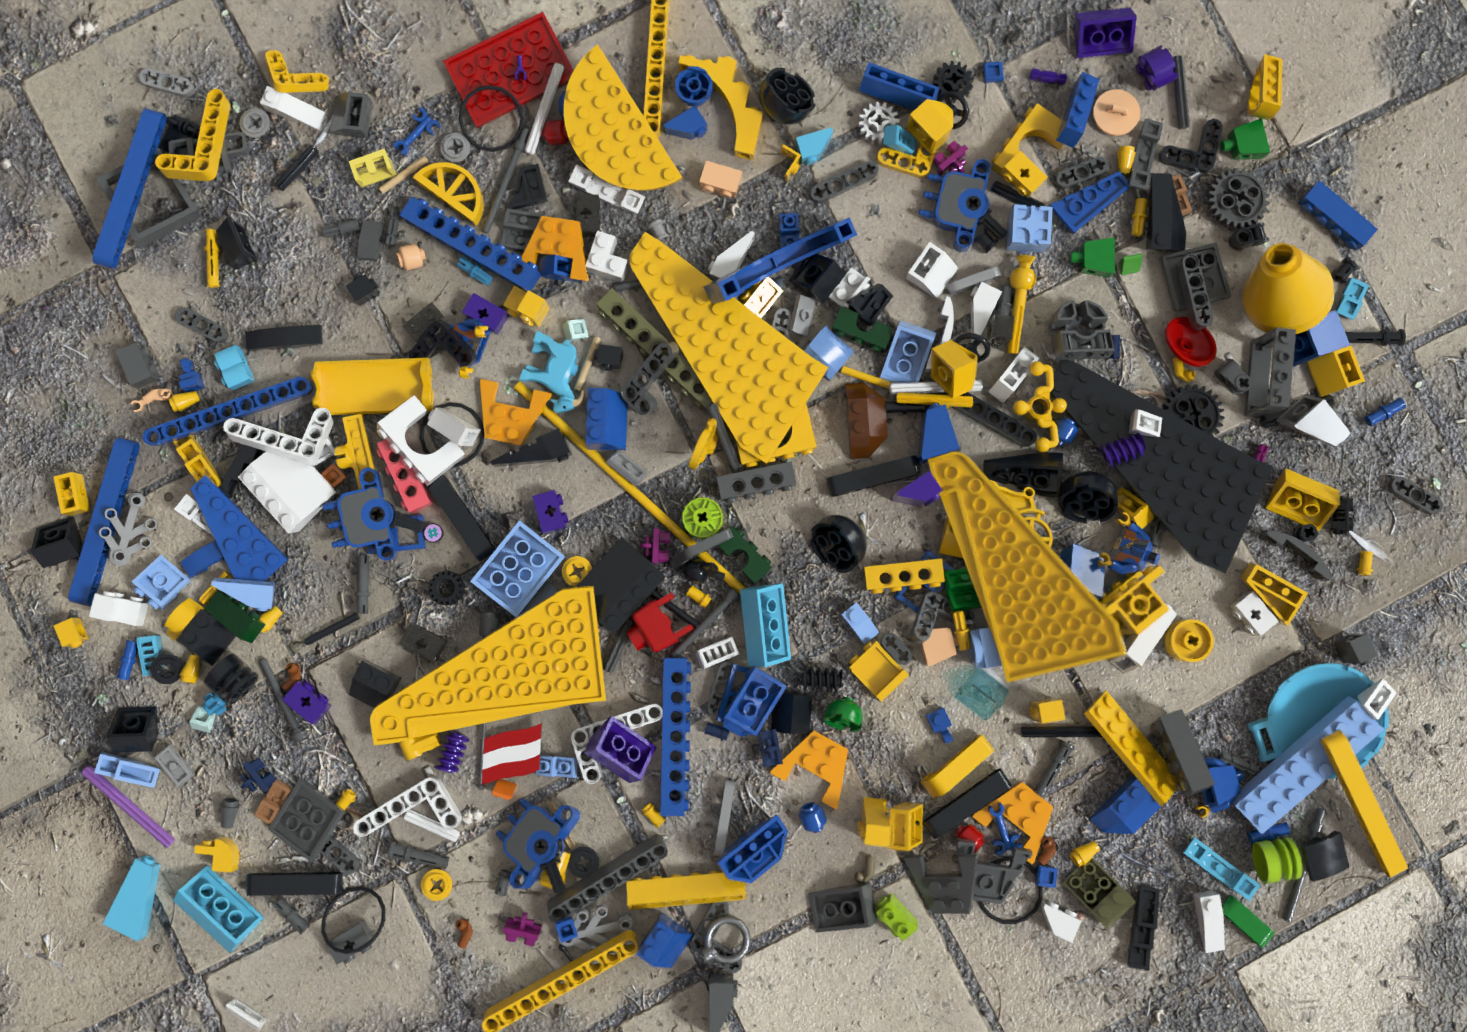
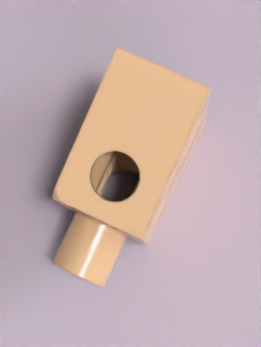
M950 628L932 629L930 638L920 644L925 665H934L957 654L955 646H958L957 635H952ZM919 630L918 632L920 633V637H923L921 635L922 630Z

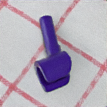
M518 55V70L515 72V78L519 81L518 75L523 73L524 80H526L527 74L523 70L522 56Z

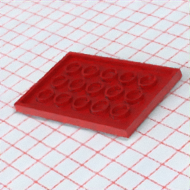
M544 12L443 61L463 101L476 88L492 85L502 87L513 94L521 106L544 95L555 63L564 66L557 89L568 84L574 71ZM518 55L522 56L523 70L527 74L526 80H524L523 73L518 75L519 81L515 78V72L518 70ZM492 89L477 92L469 98L465 105L477 128L517 109L511 97L501 91Z

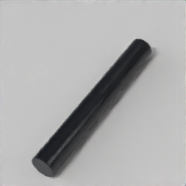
M655 589L650 594L655 600L664 597ZM671 601L663 605L689 625L692 624L693 628H696L700 623Z
M354 613L305 638L304 641L308 646L359 620L360 617Z

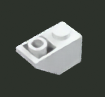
M1050 900L1047 903L1041 901L1040 907L1049 930L1054 935L1072 943L1081 923V920L1076 917L1077 913L1067 908L1065 911L1058 909L1059 905Z

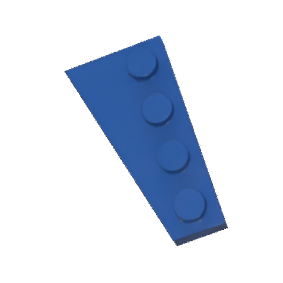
M1119 171L1091 186H1087L1074 194L1064 197L1062 200L1050 204L1049 207H1053L1052 211L1072 234H1075L1130 188L1128 187L1129 182Z

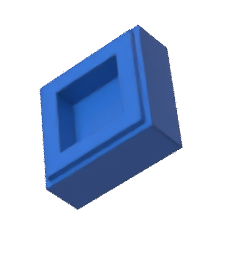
M1002 62L983 63L984 83L1003 82Z
M1037 865L1035 885L1056 888L1058 868Z

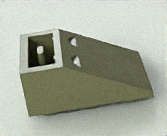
M1093 858L1085 866L1077 867L1062 882L1107 930L1135 904L1134 898Z

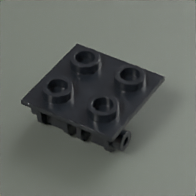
M175 114L171 117L168 116L166 118L168 129L158 148L169 152V141L187 137L198 138L201 126ZM187 145L175 147L174 153L176 155H188Z
M1347 493V500H1343V496H1340V505L1336 509L1345 511H1334L1333 513L1345 514V517H1332L1333 520H1345L1333 521L1332 531H1334V535H1343V531H1347V535H1349V531H1353V518H1349V512H1353V498H1349V493Z

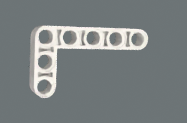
M316 409L302 439L236 418L226 420L223 428L232 441L311 465L316 463L321 455L332 429L333 419L328 409ZM327 417V420L323 422L319 421L320 418ZM238 427L236 432H230L233 428ZM257 433L256 437L249 438L251 434ZM314 434H320L318 438H312ZM276 439L273 444H267L269 440ZM295 445L293 449L286 450L287 446ZM307 451H313L309 456L304 455Z
M653 703L613 717L621 720L624 725L632 730L660 720L663 707L660 704ZM652 707H657L660 711V715L656 718L652 717L649 713ZM633 713H638L641 716L639 724L632 722L631 716ZM607 719L580 727L573 731L571 735V741L582 776L589 784L599 781L602 776V769L600 763L594 759L584 760L582 752L586 749L592 735L595 733V727L601 726ZM577 732L585 734L586 739L584 742H579L576 739ZM588 770H596L597 778H589Z
M431 776L354 823L353 831L359 837L367 836L426 799L441 825L446 829L457 827L462 821V815L442 780L437 776ZM429 781H433L436 784L434 791L428 788ZM412 791H416L419 794L418 801L411 798ZM438 798H443L445 800V807H440L438 805ZM396 801L401 803V811L395 809L394 803ZM378 812L384 813V821L378 819ZM449 814L455 817V824L448 822L447 817ZM362 822L368 825L367 831L361 829Z

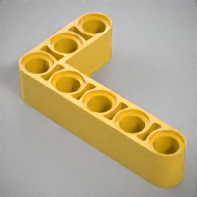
M220 89L210 90L207 94L195 156L161 154L156 158L155 164L166 178L211 181L216 177L230 111V103Z

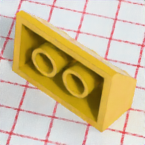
M1285 468L1274 484L1266 504V509L1303 525L1312 524L1317 528V531H1320L1340 505V493L1337 489Z

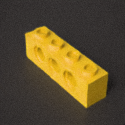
M942 559L864 567L867 591L871 590V594L883 593V589L889 588L891 592L902 591V587L910 586V590L921 589V585L929 584V588L941 587V583L945 582ZM922 569L929 572V578L926 580H922L918 576V572ZM903 571L908 572L910 575V580L907 582H902L899 579V574ZM884 573L891 577V581L888 584L880 582L879 578Z

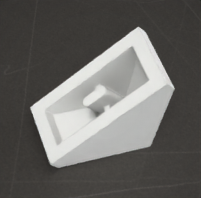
M1139 409L1135 410L1131 414L1129 433L1136 434L1139 432L1145 436L1160 437L1162 418Z
M1380 679L1357 697L1362 707L1374 720H1378L1396 695V692L1384 679Z

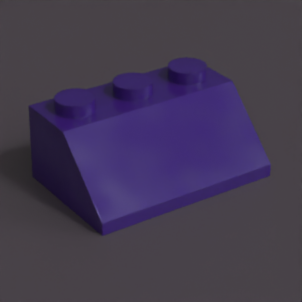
M1128 7L1075 13L1073 33L1077 58L1133 52L1137 19L1134 11Z
M928 471L894 494L891 500L918 507L924 504L926 507L940 497L938 493L943 490L931 472Z
M610 716L592 735L584 753L626 782L632 783L641 781L656 746L613 716Z

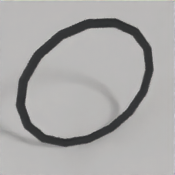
M492 85L478 87L465 97L460 106L459 123L461 131L466 139L480 150L496 152L507 149L515 143L523 128L524 117L521 105L513 94L502 87ZM487 89L501 91L511 97L518 108L520 116L519 129L514 138L504 146L496 148L483 147L474 142L465 131L462 120L463 110L469 98L477 92Z
M449 402L439 405L437 408L461 407L472 413L481 429L480 443L477 449L466 460L460 461L453 466L457 467L467 464L478 455L484 443V427L481 418L473 409L461 403ZM430 412L426 415L424 421L421 424L420 441L423 451L426 454H431L427 450L423 438L424 427L428 421V416Z
M1002 857L990 863L997 864L1002 861H1010L1011 857ZM1026 862L1024 865L1027 866L1036 877V870L1028 862ZM1039 886V898L1034 909L1025 917L1017 920H1002L993 916L985 908L983 901L978 902L989 918L1001 924H1018L1028 920L1038 910L1042 901L1043 886Z
M362 886L348 888L343 893L336 895L327 906L322 917L321 932L325 943L335 952L343 954L357 953L370 946L380 935L385 923L386 908L381 896L373 889ZM361 890L371 893L378 899L381 906V922L377 932L369 942L359 948L350 950L337 948L329 941L325 931L326 918L330 908L340 897L349 892Z

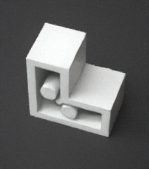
M597 231L586 263V269L589 273L624 283L629 263L628 260L613 255L617 245L615 236Z
M104 591L103 594H95L89 617L143 626L149 604L142 602L143 598L131 596L128 599L124 598L123 593Z

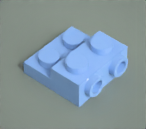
M160 555L132 581V584L135 587L133 591L139 597H147L149 599L147 603L155 610L160 608L163 611L191 581L165 557Z

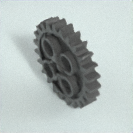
M1237 168L1232 172L1228 169L1225 174L1221 173L1218 178L1212 181L1213 184L1209 186L1211 191L1206 195L1211 198L1206 203L1212 204L1208 211L1215 212L1212 218L1218 216L1217 223L1224 221V227L1231 224V230L1236 226L1240 230L1244 228V225L1245 227H1250L1252 224L1258 223V220H1261L1264 217L1263 214L1268 211L1266 206L1270 204L1269 201L1265 200L1270 196V194H1265L1268 187H1262L1265 181H1258L1259 175L1253 177L1252 170L1246 174L1245 168L1240 173ZM1230 184H1234L1236 190L1232 189ZM1248 191L1253 194V198L1248 195ZM1223 200L1228 202L1229 207L1223 204ZM1240 208L1246 211V215L1241 213Z

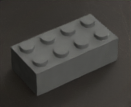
M1180 709L1160 716L1152 723V732L1161 743L1159 746L1163 756L1167 757L1169 762L1167 764L1168 769L1177 780L1176 788L1178 792L1183 794V797L1205 791L1215 785L1183 710Z

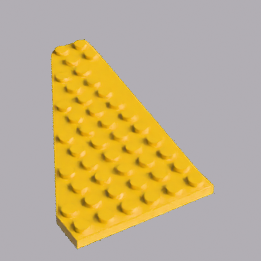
M644 232L629 258L630 267L711 401L718 405L719 412L739 447L767 465L828 370V367L812 358L734 297L724 302L711 304L703 286L713 281L661 241Z
M950 452L928 459L931 474L943 490L938 494L943 502L999 652L1007 683L1127 654L1118 622L967 455L960 452Z
M584 586L559 590L378 704L370 717L373 744L397 743L411 740L415 737L563 706L606 701L594 587Z

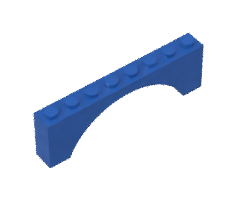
M850 217L832 222L703 287L711 304L727 301L743 293L746 289L766 277L816 253L843 243L857 236Z

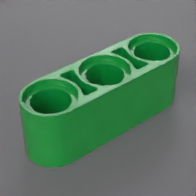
M1230 895L1222 904L1223 915L1262 949L1275 935L1273 930L1234 896Z

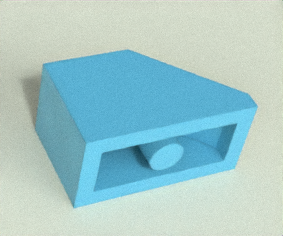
M832 127L796 137L795 145L798 153L801 155V165H812L817 160H820L832 138Z

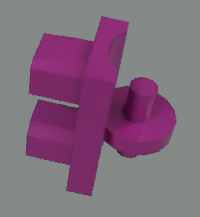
M953 141L946 148L951 155L948 159L942 152L933 159L934 164L938 168V175H942L949 168H951L949 172L957 171L963 173L965 172L963 165L967 162L965 159H962L960 162L959 160L966 155L965 152L968 148L965 144L961 147L956 141Z
M654 529L653 544H651V537L648 536L645 537V544H639V548H645L644 556H650V550L653 549V564L670 560V551L660 550V543L670 544L671 533Z
M524 912L522 917H508L503 933H506V941L516 942L517 937L520 936L524 937L525 945L532 947L535 941L538 940L542 925L534 923V920L527 919L528 913Z

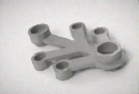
M133 493L129 496L128 502L131 507L125 527L117 517L115 509L109 508L105 511V517L111 521L121 537L119 546L111 536L112 531L109 527H102L99 530L100 537L105 539L112 550L110 553L111 562L118 566L127 564L131 554L143 548H149L152 545L149 537H142L140 542L127 548L130 539L147 530H154L157 527V521L149 518L144 524L133 529L138 509L145 503V498L140 493ZM139 497L141 499V502L139 504H134L133 498ZM113 510L115 516L110 518L107 516V512ZM150 520L155 522V526L152 528L147 526V522ZM108 529L110 533L108 536H103L101 531ZM148 539L150 541V544L148 546H143L142 540ZM117 553H123L124 558L118 560L116 558Z
M599 904L586 928L578 930L581 923L588 920L589 913L583 908L577 912L574 920L578 937L561 944L566 947L575 945L587 953L590 949L596 948L597 945L588 944L580 938L588 937L602 945L610 939L602 936L601 933L617 929L623 931L630 930L633 927V916L629 913H622L617 921L597 925L601 918H604L608 913L607 906ZM604 909L605 912L600 913L598 910ZM584 913L586 916L582 918L579 915ZM628 922L629 925H622V923Z

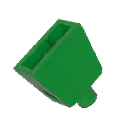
M1260 118L1234 128L1228 134V140L1220 142L1221 151H1231L1234 160L1265 158L1270 153L1263 120Z
M1115 238L1084 242L1080 246V252H1070V263H1080L1081 273L1110 278L1115 274Z

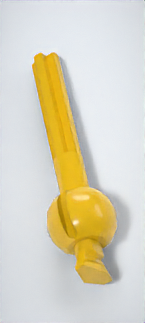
M1016 256L1019 267L1015 268L1010 275V284L1012 288L1016 289L1007 353L1018 354L1027 291L1031 290L1036 283V274L1030 269V265L1036 258L1035 256Z

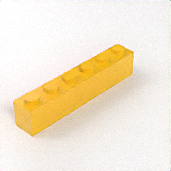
M711 871L709 874L703 875L695 872L691 873L690 876L674 874L670 878L653 876L648 880L633 878L631 881L626 882L629 910L747 900L745 882L729 880L720 871Z

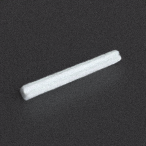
M555 63L525 147V152L531 155L535 154L542 129L544 128L564 70V66L559 63Z
M975 380L971 391H981L983 388L982 380ZM935 381L891 383L889 386L890 394L892 395L898 392H946Z

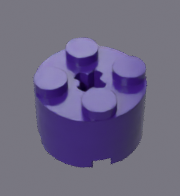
M1163 45L1138 57V64L1135 65L1138 75H1142L1145 79L1144 86L1147 91H1155L1177 79V72H1173V68L1176 67L1173 57L1166 48L1161 49Z

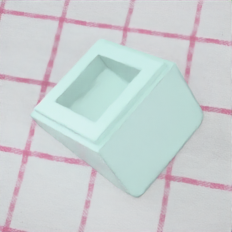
M584 319L569 320L562 325L565 339L571 340L570 342L589 337Z
M198 705L189 721L191 728L210 733L216 714L214 713L211 716L202 706Z

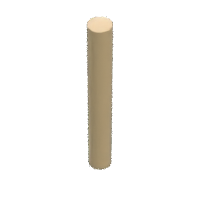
M425 155L380 186V191L383 194L427 164L429 161Z
M594 336L574 386V389L581 392L594 359L595 349H598L601 341L599 337Z

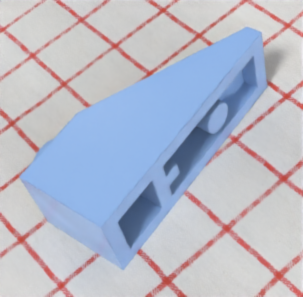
M215 577L212 580V586L249 607L256 608L258 611H267L273 606L275 582Z

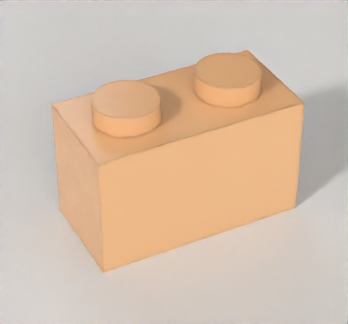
M706 161L699 181L700 188L707 193H720L724 198H736L742 180V171Z

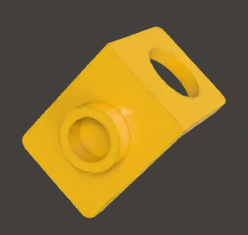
M783 144L781 146V153L794 160L785 174V181H788L792 174L795 175L799 170L801 155Z

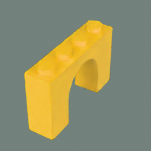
M1038 103L1034 108L1030 107L1024 115L1026 120L1023 124L1019 122L1013 130L1015 133L1013 138L1008 137L1002 147L1005 149L1002 153L997 152L992 159L994 164L991 169L1002 176L1001 171L1004 166L1019 152V142L1026 137L1037 136L1043 138L1060 150L1064 144L1056 141L1062 120Z
M805 404L791 426L792 434L790 440L784 446L776 449L767 464L776 462L777 458L783 457V460L794 458V454L802 453V456L812 454L813 450H816L817 446L807 404ZM736 442L741 465L746 466V468L756 467L757 463L761 461L742 450Z

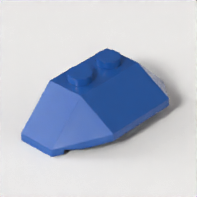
M1132 774L1089 819L1104 833L1134 834L1161 806L1137 777Z
M774 815L751 828L724 850L717 864L727 879L753 883L781 860L788 830L778 815Z

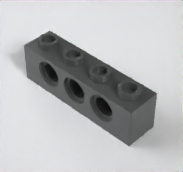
M792 461L717 477L721 501L725 500L726 503L736 502L739 497H744V499L755 498V494L763 493V496L774 494V490L782 489V492L790 491L797 484ZM772 475H779L781 482L773 484L770 481V477ZM753 479H760L762 486L754 488L751 484ZM740 482L744 488L742 491L736 492L732 488L733 484Z

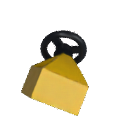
M954 91L941 94L936 101L926 99L910 114L906 129L932 155L948 140L953 129H958L966 123L969 116L968 103L961 94ZM951 97L961 102L963 110L957 109L953 105ZM955 116L962 117V119L959 122L953 124V118Z
M964 333L959 335L954 341L949 340L932 348L931 378L953 399L971 391L975 383L977 363L984 361L990 354L989 342L979 334ZM964 339H975L972 343L959 344ZM980 343H982L985 348V351L981 356L977 351V346Z

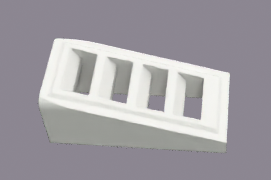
M729 637L697 650L695 654L703 670L739 655V651L733 637ZM725 643H728L731 654H728ZM718 646L721 647V650L724 654L723 657H721ZM711 649H713L715 653V656L717 658L716 660L713 659V656L710 651ZM704 652H706L709 663H707L705 660V657L703 655Z

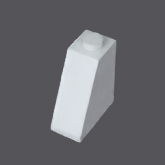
M436 407L428 416L429 421L427 425L460 446H473L481 430L443 408Z

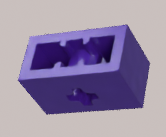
M475 293L472 294L462 311L466 316L465 319H479L484 326H488V329L497 335L509 317L505 310ZM482 313H483V314H488V317H487V318H486V317H483V318H482L481 315H482Z
M552 490L532 496L543 534L567 528L566 523H569L566 512H562L561 505L564 503L561 493L557 494V491ZM550 507L556 510L553 512L554 516L547 514L550 511Z
M298 681L282 700L311 725L317 724L332 705L328 702L329 699L322 693L318 694L313 690L315 687L308 681ZM306 698H310L309 702L311 704L307 705L308 700Z

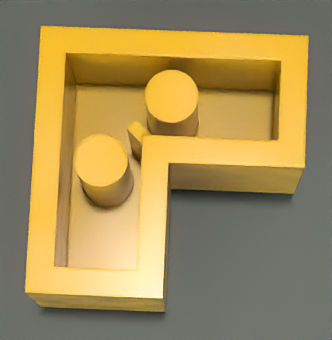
M516 286L513 287L503 304L510 316L514 318L519 316L523 320L522 322L530 327H533V325L539 327L550 309L545 299L529 290L525 292Z

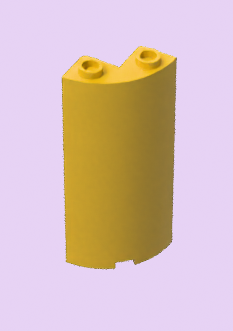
M430 358L319 361L314 363V368L310 372L311 380L314 381L317 388L316 395L312 398L313 408H326L331 415L391 413L414 395L427 409L426 412L433 410L434 392L431 383L433 376Z

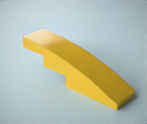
M176 428L170 431L171 436L176 434ZM194 435L173 442L177 447L176 451L186 463L184 465L196 482L207 475L219 488L221 487L222 481Z

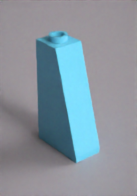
M145 855L134 860L103 922V925L136 941L145 938L148 934L161 865L155 862L153 857Z

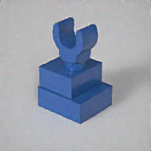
M188 358L180 360L181 367L185 373L179 375L181 380L179 381L180 388L185 392L204 389L201 374L193 371L192 361H189Z
M572 916L555 922L561 943L578 937Z

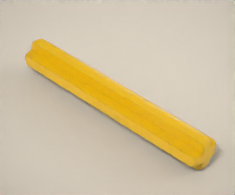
M898 392L896 402L922 405L939 403L940 406L972 407L973 397L958 396L953 399L950 395Z

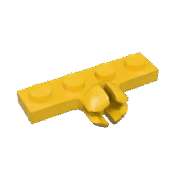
M357 414L342 418L347 444L336 447L334 449V456H346L345 458L336 459V464L341 469L352 467L355 472L358 489H362L359 479L360 472L365 468L375 470L363 414ZM368 472L365 475L366 481L371 482L374 480L372 472Z

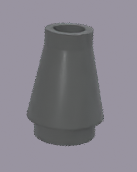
M222 799V803H220L222 828H233L240 807L238 799Z

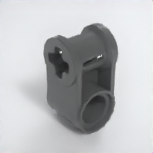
M1227 359L1214 372L1218 380L1224 383L1235 395L1244 394L1253 385L1251 377L1233 359Z

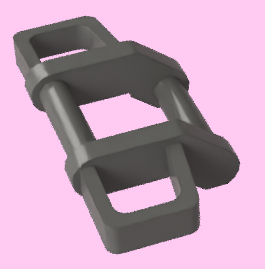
M244 132L225 133L221 151L223 164L218 166L217 173H233L230 158L248 154V142ZM187 137L169 141V154H175V147L187 145L188 155L195 156L198 138ZM242 139L243 147L241 149L229 151L228 140Z

